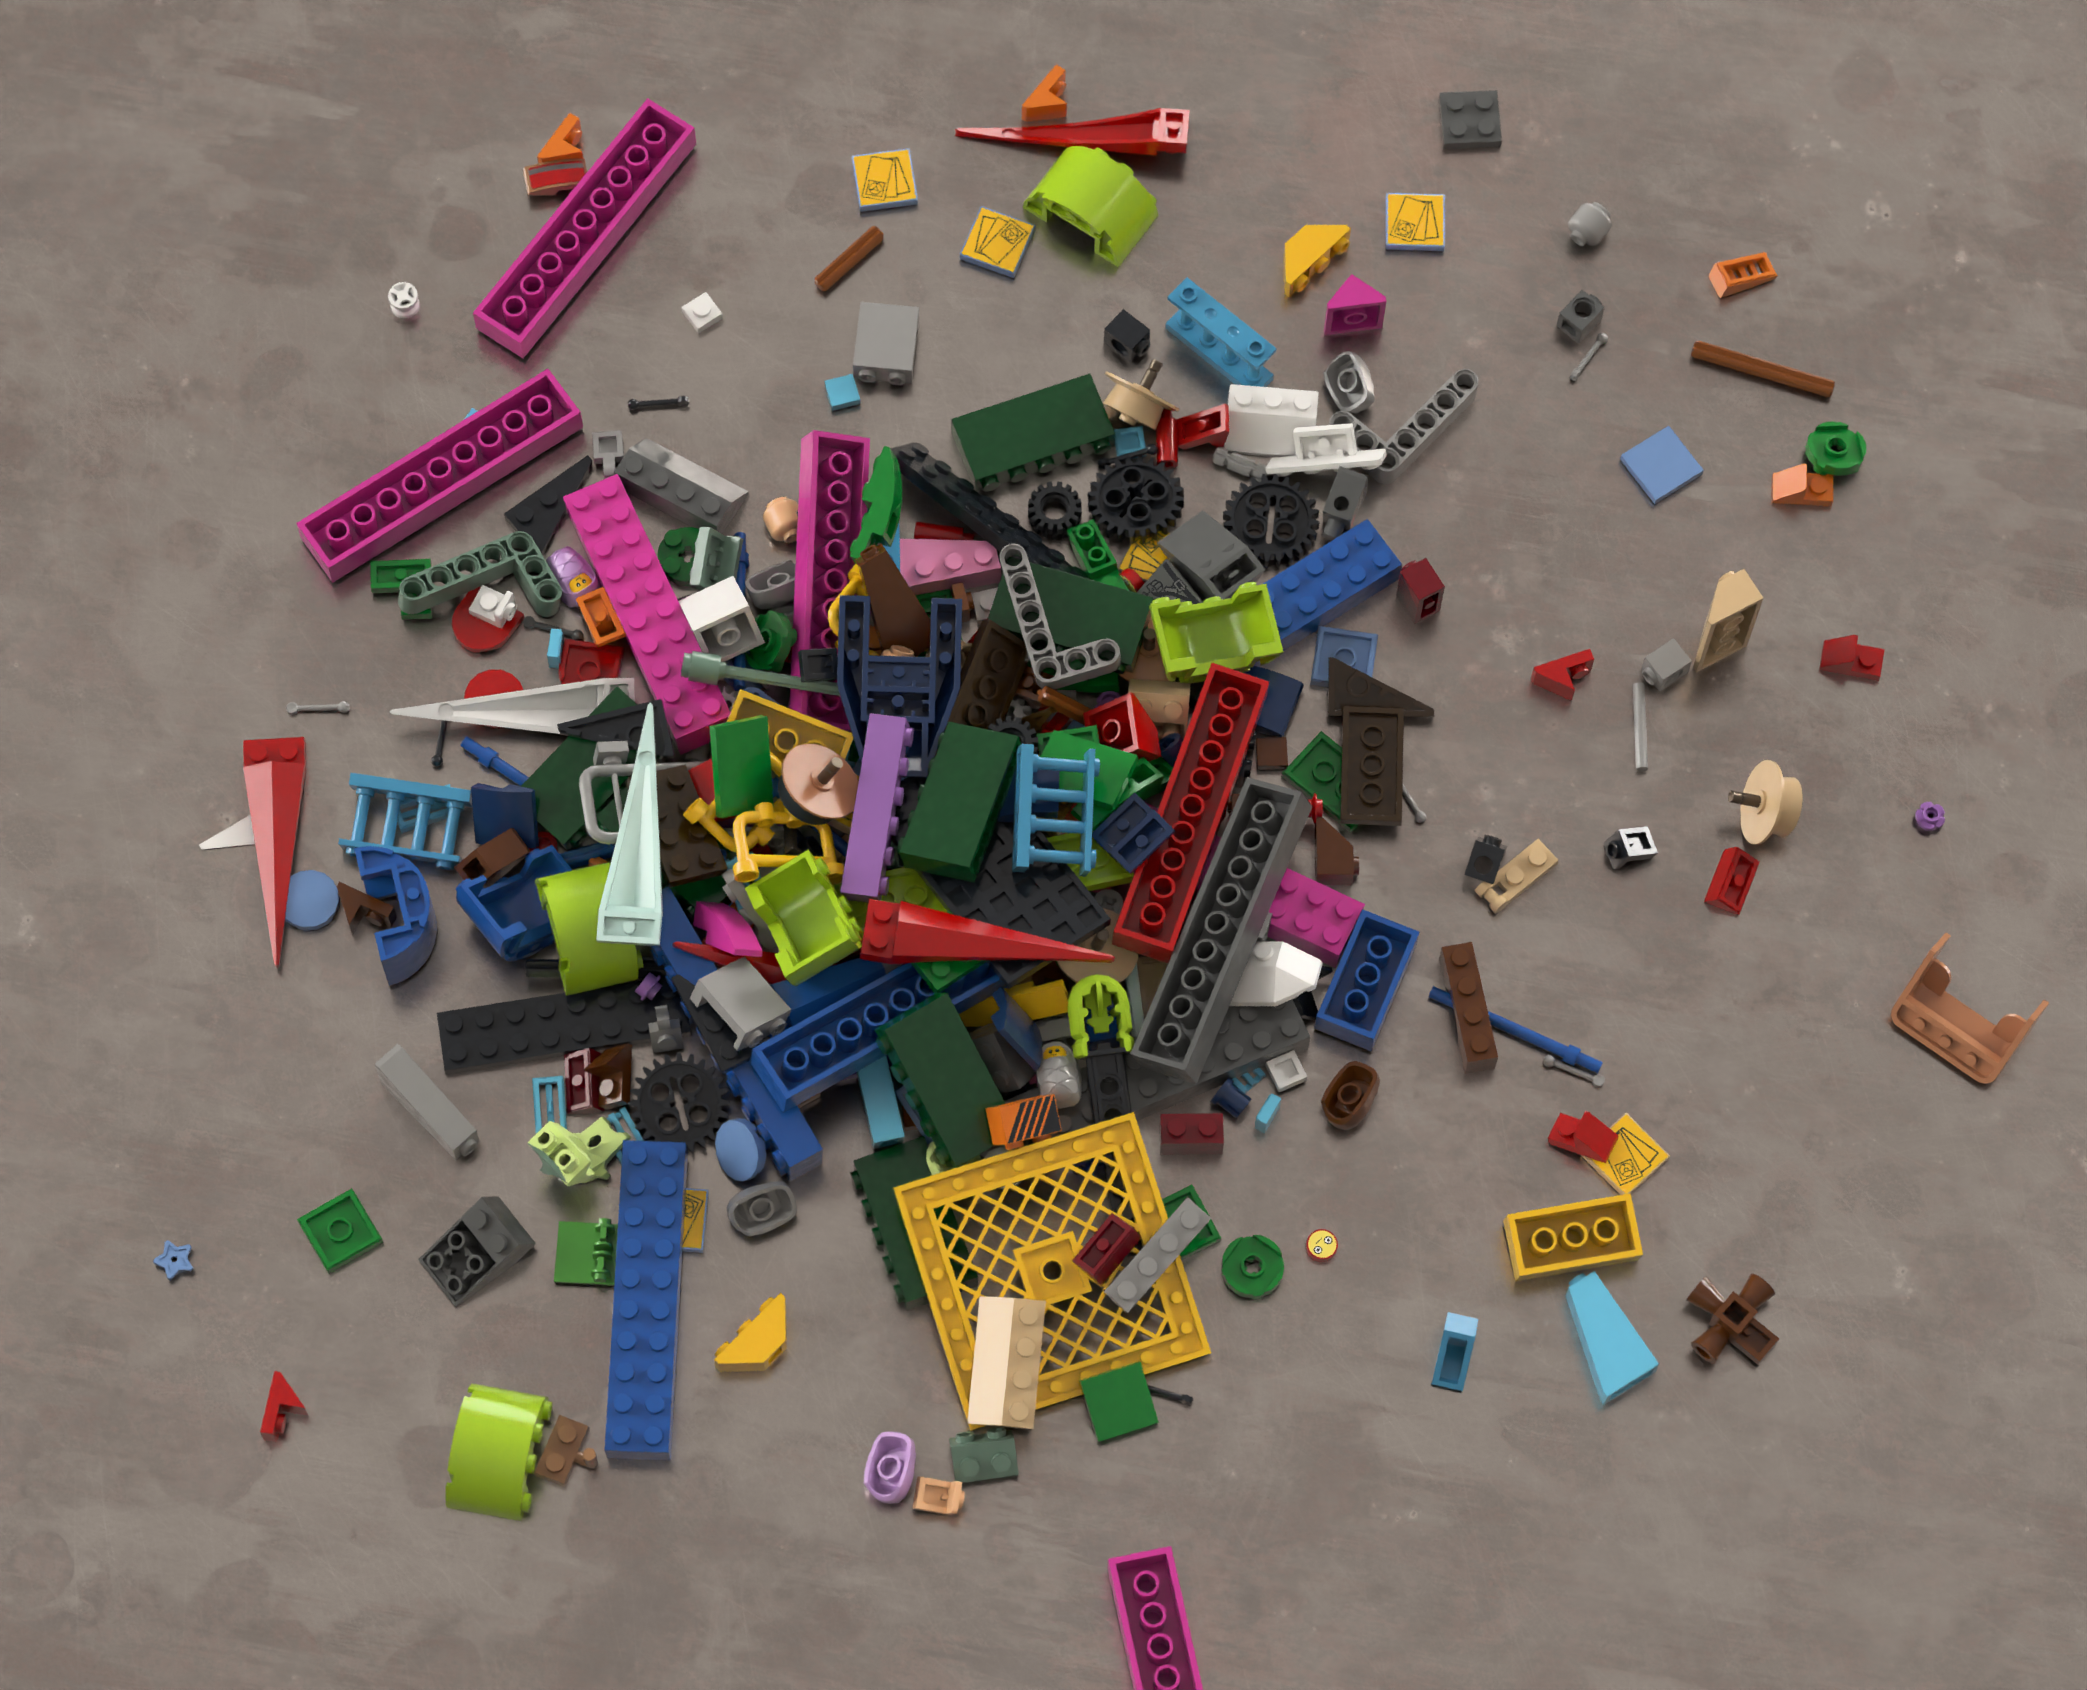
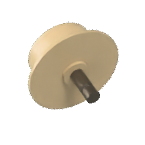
M1152 359L1149 369L1146 370L1140 384H1132L1110 372H1105V375L1116 385L1103 404L1121 413L1119 419L1135 426L1136 422H1139L1156 431L1163 409L1175 412L1180 410L1167 401L1155 396V393L1150 391L1158 375L1157 372L1160 371L1163 363Z
M1764 760L1751 772L1744 791L1741 793L1731 790L1728 794V801L1741 804L1742 833L1749 843L1759 845L1764 843L1771 834L1786 837L1794 830L1801 814L1803 794L1801 784L1796 778L1783 777L1782 771L1776 762Z
M1103 908L1111 918V924L1077 945L1078 947L1113 955L1115 957L1114 962L1057 961L1062 971L1074 982L1077 983L1082 978L1098 974L1110 976L1121 983L1133 971L1138 960V953L1112 945L1113 932L1119 914Z

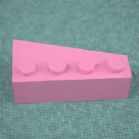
M900 539V573L914 595L946 589L951 590L952 584L962 582L965 589L1000 583L1001 565L997 549L987 541Z

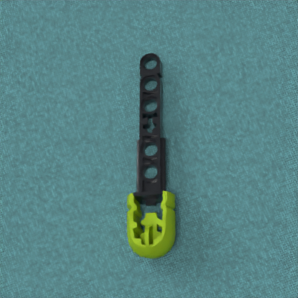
M1090 975L1080 979L1073 986L1068 997V1017L1071 1037L1076 1040L1072 1045L1073 1056L1078 1060H1086L1094 1124L1105 1121L1104 1115L1109 1109L1119 1111L1121 1116L1132 1113L1124 1055L1131 1053L1135 1043L1134 1038L1129 1035L1133 1028L1126 991L1118 981L1110 976ZM1112 997L1114 1007L1110 1010L1111 1016H1108L1107 1007L1112 1005ZM1082 999H1084L1085 1008H1082ZM1088 1009H1091L1092 1018L1087 1020V1024L1093 1027L1094 1034L1109 1032V1025L1114 1020V1017H1116L1118 1028L1116 1040L1120 1042V1048H1111L1110 1042L1097 1044V1050L1088 1051L1087 1042L1089 1041V1036L1085 1032L1084 1018L1088 1015ZM1111 1078L1115 1080L1118 1087L1114 1095H1105L1101 1091L1100 1084L1103 1079ZM1113 1153L1103 1155L1115 1162ZM1104 1163L1107 1183L1114 1168L1111 1169L1109 1165ZM1108 1191L1109 1208L1116 1213L1117 1206L1122 1203L1124 1198ZM1139 1240L1136 1249L1141 1250L1143 1246L1141 1240ZM1129 1252V1254L1126 1257L1135 1256V1254Z

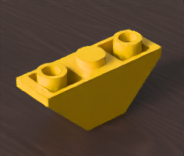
M1305 225L1285 243L1283 257L1284 294L1288 298L1295 291L1301 292L1308 285L1309 278L1316 272L1318 274L1323 272L1334 255H1341L1350 245V227L1347 225Z
M780 1293L775 1299L773 1297L768 1298L759 1309L761 1313L753 1321L750 1319L746 1320L738 1329V1336L731 1343L726 1341L718 1348L715 1353L714 1363L715 1368L719 1372L765 1371L787 1349L786 1300L783 1294Z

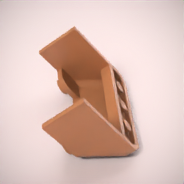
M1945 933L1928 952L1893 1006L1891 1018L1897 1027L1977 1082L1983 1084L1991 1083L1998 1077L2023 1043L2049 1002L2043 1000L2028 1020L2016 1014H2007L1995 1026L1945 991L1951 982V972L1945 964L1936 959L1951 935Z

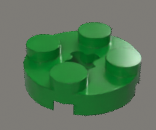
M1825 422L1818 425L1815 431L1810 433L1805 447L1806 455L1814 465V471L1820 475L1830 474L1836 476L1857 473L1867 450L1863 436L1858 431L1855 434L1848 430L1849 425L1841 422ZM1832 445H1836V448H1837V449L1843 450V451H1840V452L1833 451V450L1831 449V446H1832Z
M682 527L676 530H669L659 545L658 560L665 575L676 585L691 586L689 585L690 570L693 566L694 557L690 559V562H684V558L680 557V555L685 553V551H691L692 554H695V542L699 534L698 528Z
M769 610L766 615L759 614L755 618L765 643L751 649L750 654L746 653V659L754 669L766 672H779L784 666V661L789 654L791 646L797 640V631L791 627L790 620L786 615Z
M1253 1235V1237L1247 1236L1243 1238L1242 1236L1232 1241L1223 1254L1221 1275L1226 1285L1234 1293L1242 1297L1259 1300L1265 1295L1272 1293L1279 1286L1283 1278L1284 1261L1280 1248L1267 1237ZM1254 1260L1259 1261L1258 1268L1260 1271L1258 1273L1247 1272L1246 1261L1251 1263Z

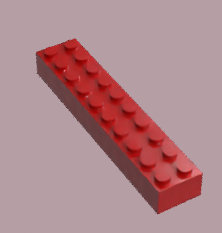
M1211 663L1157 811L1176 832L1136 869L1113 932L1112 945L1169 963L1187 920L1266 700L1269 681Z

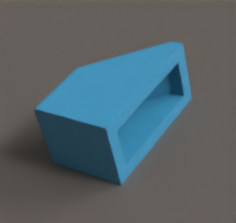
M1447 1312L1432 1379L1433 1385L1463 1391L1479 1319Z

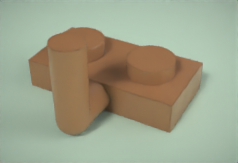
M559 1415L534 1472L535 1476L565 1487L575 1463L588 1468H595L598 1460L594 1449L587 1448L583 1452L580 1451L589 1432V1426Z

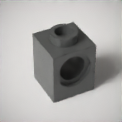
M1581 290L1559 313L1557 327L1579 344L1602 320L1605 307L1602 306L1601 301L1596 296L1589 295ZM1584 312L1588 317H1580L1576 313Z

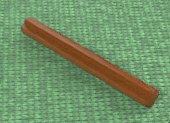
M1699 340L1694 343L1691 356L1825 397L1832 395L1835 386L1833 380Z

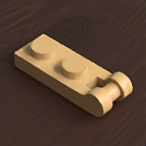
M1538 838L1497 872L1494 884L1483 881L1477 886L1475 892L1480 898L1484 897L1490 903L1489 908L1496 914L1558 865L1559 860ZM1499 886L1504 893L1498 895L1494 889Z

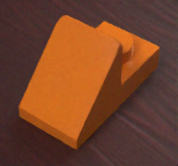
M1057 64L1022 104V120L1033 122L1067 116V103L1059 98L1067 85L1065 83V69Z
M571 113L567 115L537 155L538 163L563 159H583V152L575 147L582 135L580 119Z
M1801 464L1773 473L1772 503L1832 506L1833 475L1807 473V464Z
M604 587L575 598L589 628L592 640L598 648L626 636Z

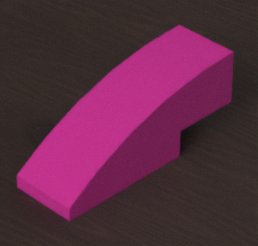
M696 901L693 926L707 931L706 944L733 955L762 957L763 950L756 935L742 915L734 908L725 903Z

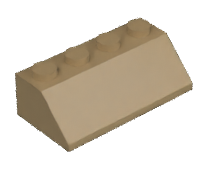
M1745 569L1736 573L1730 571L1718 580L1693 666L1695 672L1716 663L1748 645L1763 596Z
M979 1297L967 1424L1026 1430L1033 1429L1046 1301L1009 1297Z

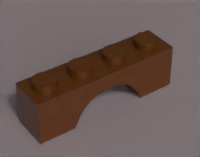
M1472 942L1444 946L1441 948L1439 962L1445 988L1449 991L1454 1007L1458 1031V1046L1464 1073L1468 1074L1495 1069L1498 1054Z

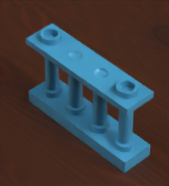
M1186 277L1167 297V300L1179 308V310L1166 322L1165 329L1235 385L1267 387L1273 381L1274 374L1262 365L1277 351V348Z
M1021 744L1018 747L1016 755L1012 872H1025L1029 868V864H1033L1034 861L1080 864L1079 876L1084 877L1091 871V868H1095L1096 850H1092L1094 777H1098L1100 770V759L1095 758V749L1089 748L1084 754V760L1038 757V754H1034V744ZM1037 770L1083 773V791L1037 788V784H1032L1033 772H1037ZM1036 800L1082 803L1081 821L1036 818V815H1031L1032 803H1036ZM1049 831L1081 834L1080 852L1035 849L1034 845H1030V833Z
M357 773L350 774L349 786L356 790V795L359 796L351 840L339 838L338 845L343 850H346L345 854L356 857L354 848L365 846L382 847L393 850L394 853L405 859L436 863L437 868L444 870H454V866L463 860L460 856L453 854L460 813L464 810L465 806L472 807L471 790ZM375 793L384 794L386 799L389 800L381 844L363 842L370 799L374 797ZM404 798L416 799V803L419 804L411 849L393 846L400 803L404 802ZM435 802L446 803V808H449L441 853L423 851L430 808L434 806Z

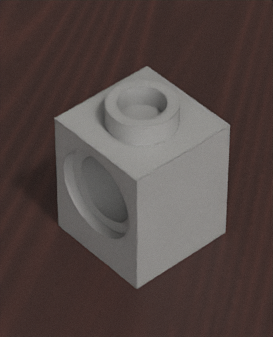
M1673 638L1644 658L1642 674L1650 685L1654 684L1661 691L1689 672L1692 660Z

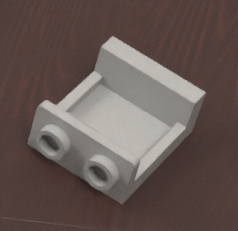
M860 302L853 360L854 378L860 379L863 382L888 381L894 385L912 383L916 337L920 321L919 307Z
M745 956L698 979L690 996V1000L697 1007L708 1002L736 1033L737 1039L733 1047L737 1051L747 1046L752 1048L759 1044L763 1038L769 1035L776 1036L781 1033L787 1026L786 1020L791 1012V1008Z

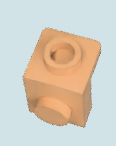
M922 1476L917 1477L912 1509L948 1516L957 1514L958 1509L962 1508L965 1493L961 1490L962 1482H948Z

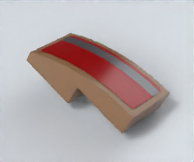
M584 158L548 161L523 168L528 196L556 195L558 190H573L587 173Z

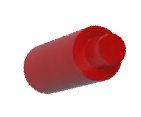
M1163 409L1156 428L1157 465L1164 462L1165 469H1172L1178 466L1177 419L1173 418L1172 411Z
M916 521L914 539L974 540V534L964 533L963 527Z

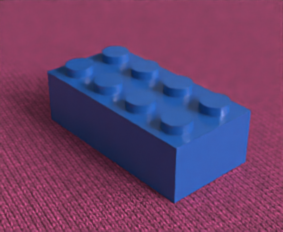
M1362 909L1317 1013L1314 1029L1372 1052L1416 948L1420 932Z

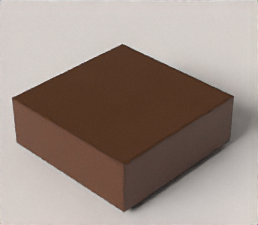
M1286 737L1256 738L1257 770H1277L1288 767Z

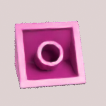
M1351 274L1327 303L1324 335L1382 328L1386 296Z

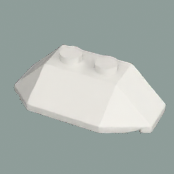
M1256 941L1229 1006H1278L1298 997L1305 991L1310 992L1316 989L1322 962L1320 959L1283 941Z

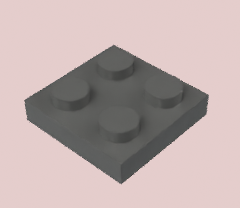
M1497 90L1440 92L1439 106L1443 149L1501 147L1502 137Z

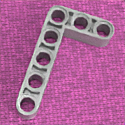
M1461 369L1455 372L1387 442L1347 411L1334 413L1330 418L1329 425L1353 423L1357 446L1367 445L1370 447L1369 450L1386 449L1387 456L1383 463H1389L1393 467L1385 469L1379 465L1375 469L1364 471L1377 482L1389 484L1395 481L1474 401L1479 379L1476 373L1470 369ZM1464 384L1469 386L1470 389L1463 390L1458 386ZM1447 404L1451 408L1446 410L1440 408L1439 405ZM1424 423L1430 425L1432 428L1423 429L1419 425ZM1407 443L1410 444L1412 448L1404 449L1400 447V444Z
M1015 543L1004 546L999 555L1000 563L1038 686L1042 689L1044 686H1048L1055 690L1117 670L1121 664L1120 648L1114 640L1108 638L1056 652L1026 551L1022 546ZM1011 556L1022 558L1021 563L1017 566H1010L1006 561ZM1025 583L1031 587L1025 594L1015 592V588L1020 584ZM1033 611L1039 614V618L1034 622L1023 620L1024 615L1028 612ZM1037 640H1045L1048 643L1047 647L1040 651L1034 650L1032 644ZM1105 650L1115 653V657L1110 661H1102L1099 655ZM1075 659H1081L1086 662L1085 666L1080 670L1070 668V663ZM1046 668H1053L1057 671L1056 675L1051 679H1045L1040 676L1041 672Z

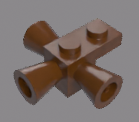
M1750 1274L1740 1294L1738 1295L1733 1291L1725 1300L1710 1280L1704 1277L1686 1299V1301L1713 1315L1709 1323L1711 1328L1691 1342L1694 1351L1707 1362L1715 1364L1725 1345L1730 1341L1758 1365L1779 1341L1776 1335L1755 1319L1758 1313L1756 1309L1775 1295L1773 1288L1760 1276Z

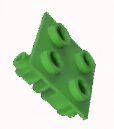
M600 1218L599 1223L559 1221L554 1282L614 1286L618 1224H611V1219Z

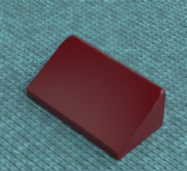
M587 1048L564 1055L567 1114H587L605 1111V1109L598 1107L600 1077L584 1071L601 1052Z
M1111 1213L1072 1262L1098 1284L1103 1285L1139 1242L1141 1236L1133 1227L1114 1213Z

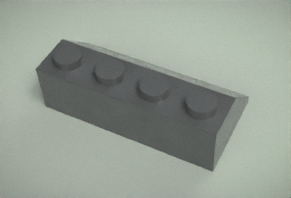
M648 438L629 448L614 471V475H619L628 494L691 527L698 529L700 527H710L721 534L724 533L749 494L747 490Z

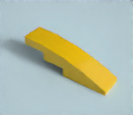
M1063 979L1035 986L1034 982L1031 981L1013 986L1010 989L1004 988L1032 1020L1068 1012L1069 996ZM990 996L960 1013L959 1016L965 1027L985 1026L993 1023L991 1016L1000 1008L993 996Z

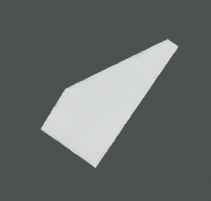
M251 815L199 844L200 848L204 850L255 844Z

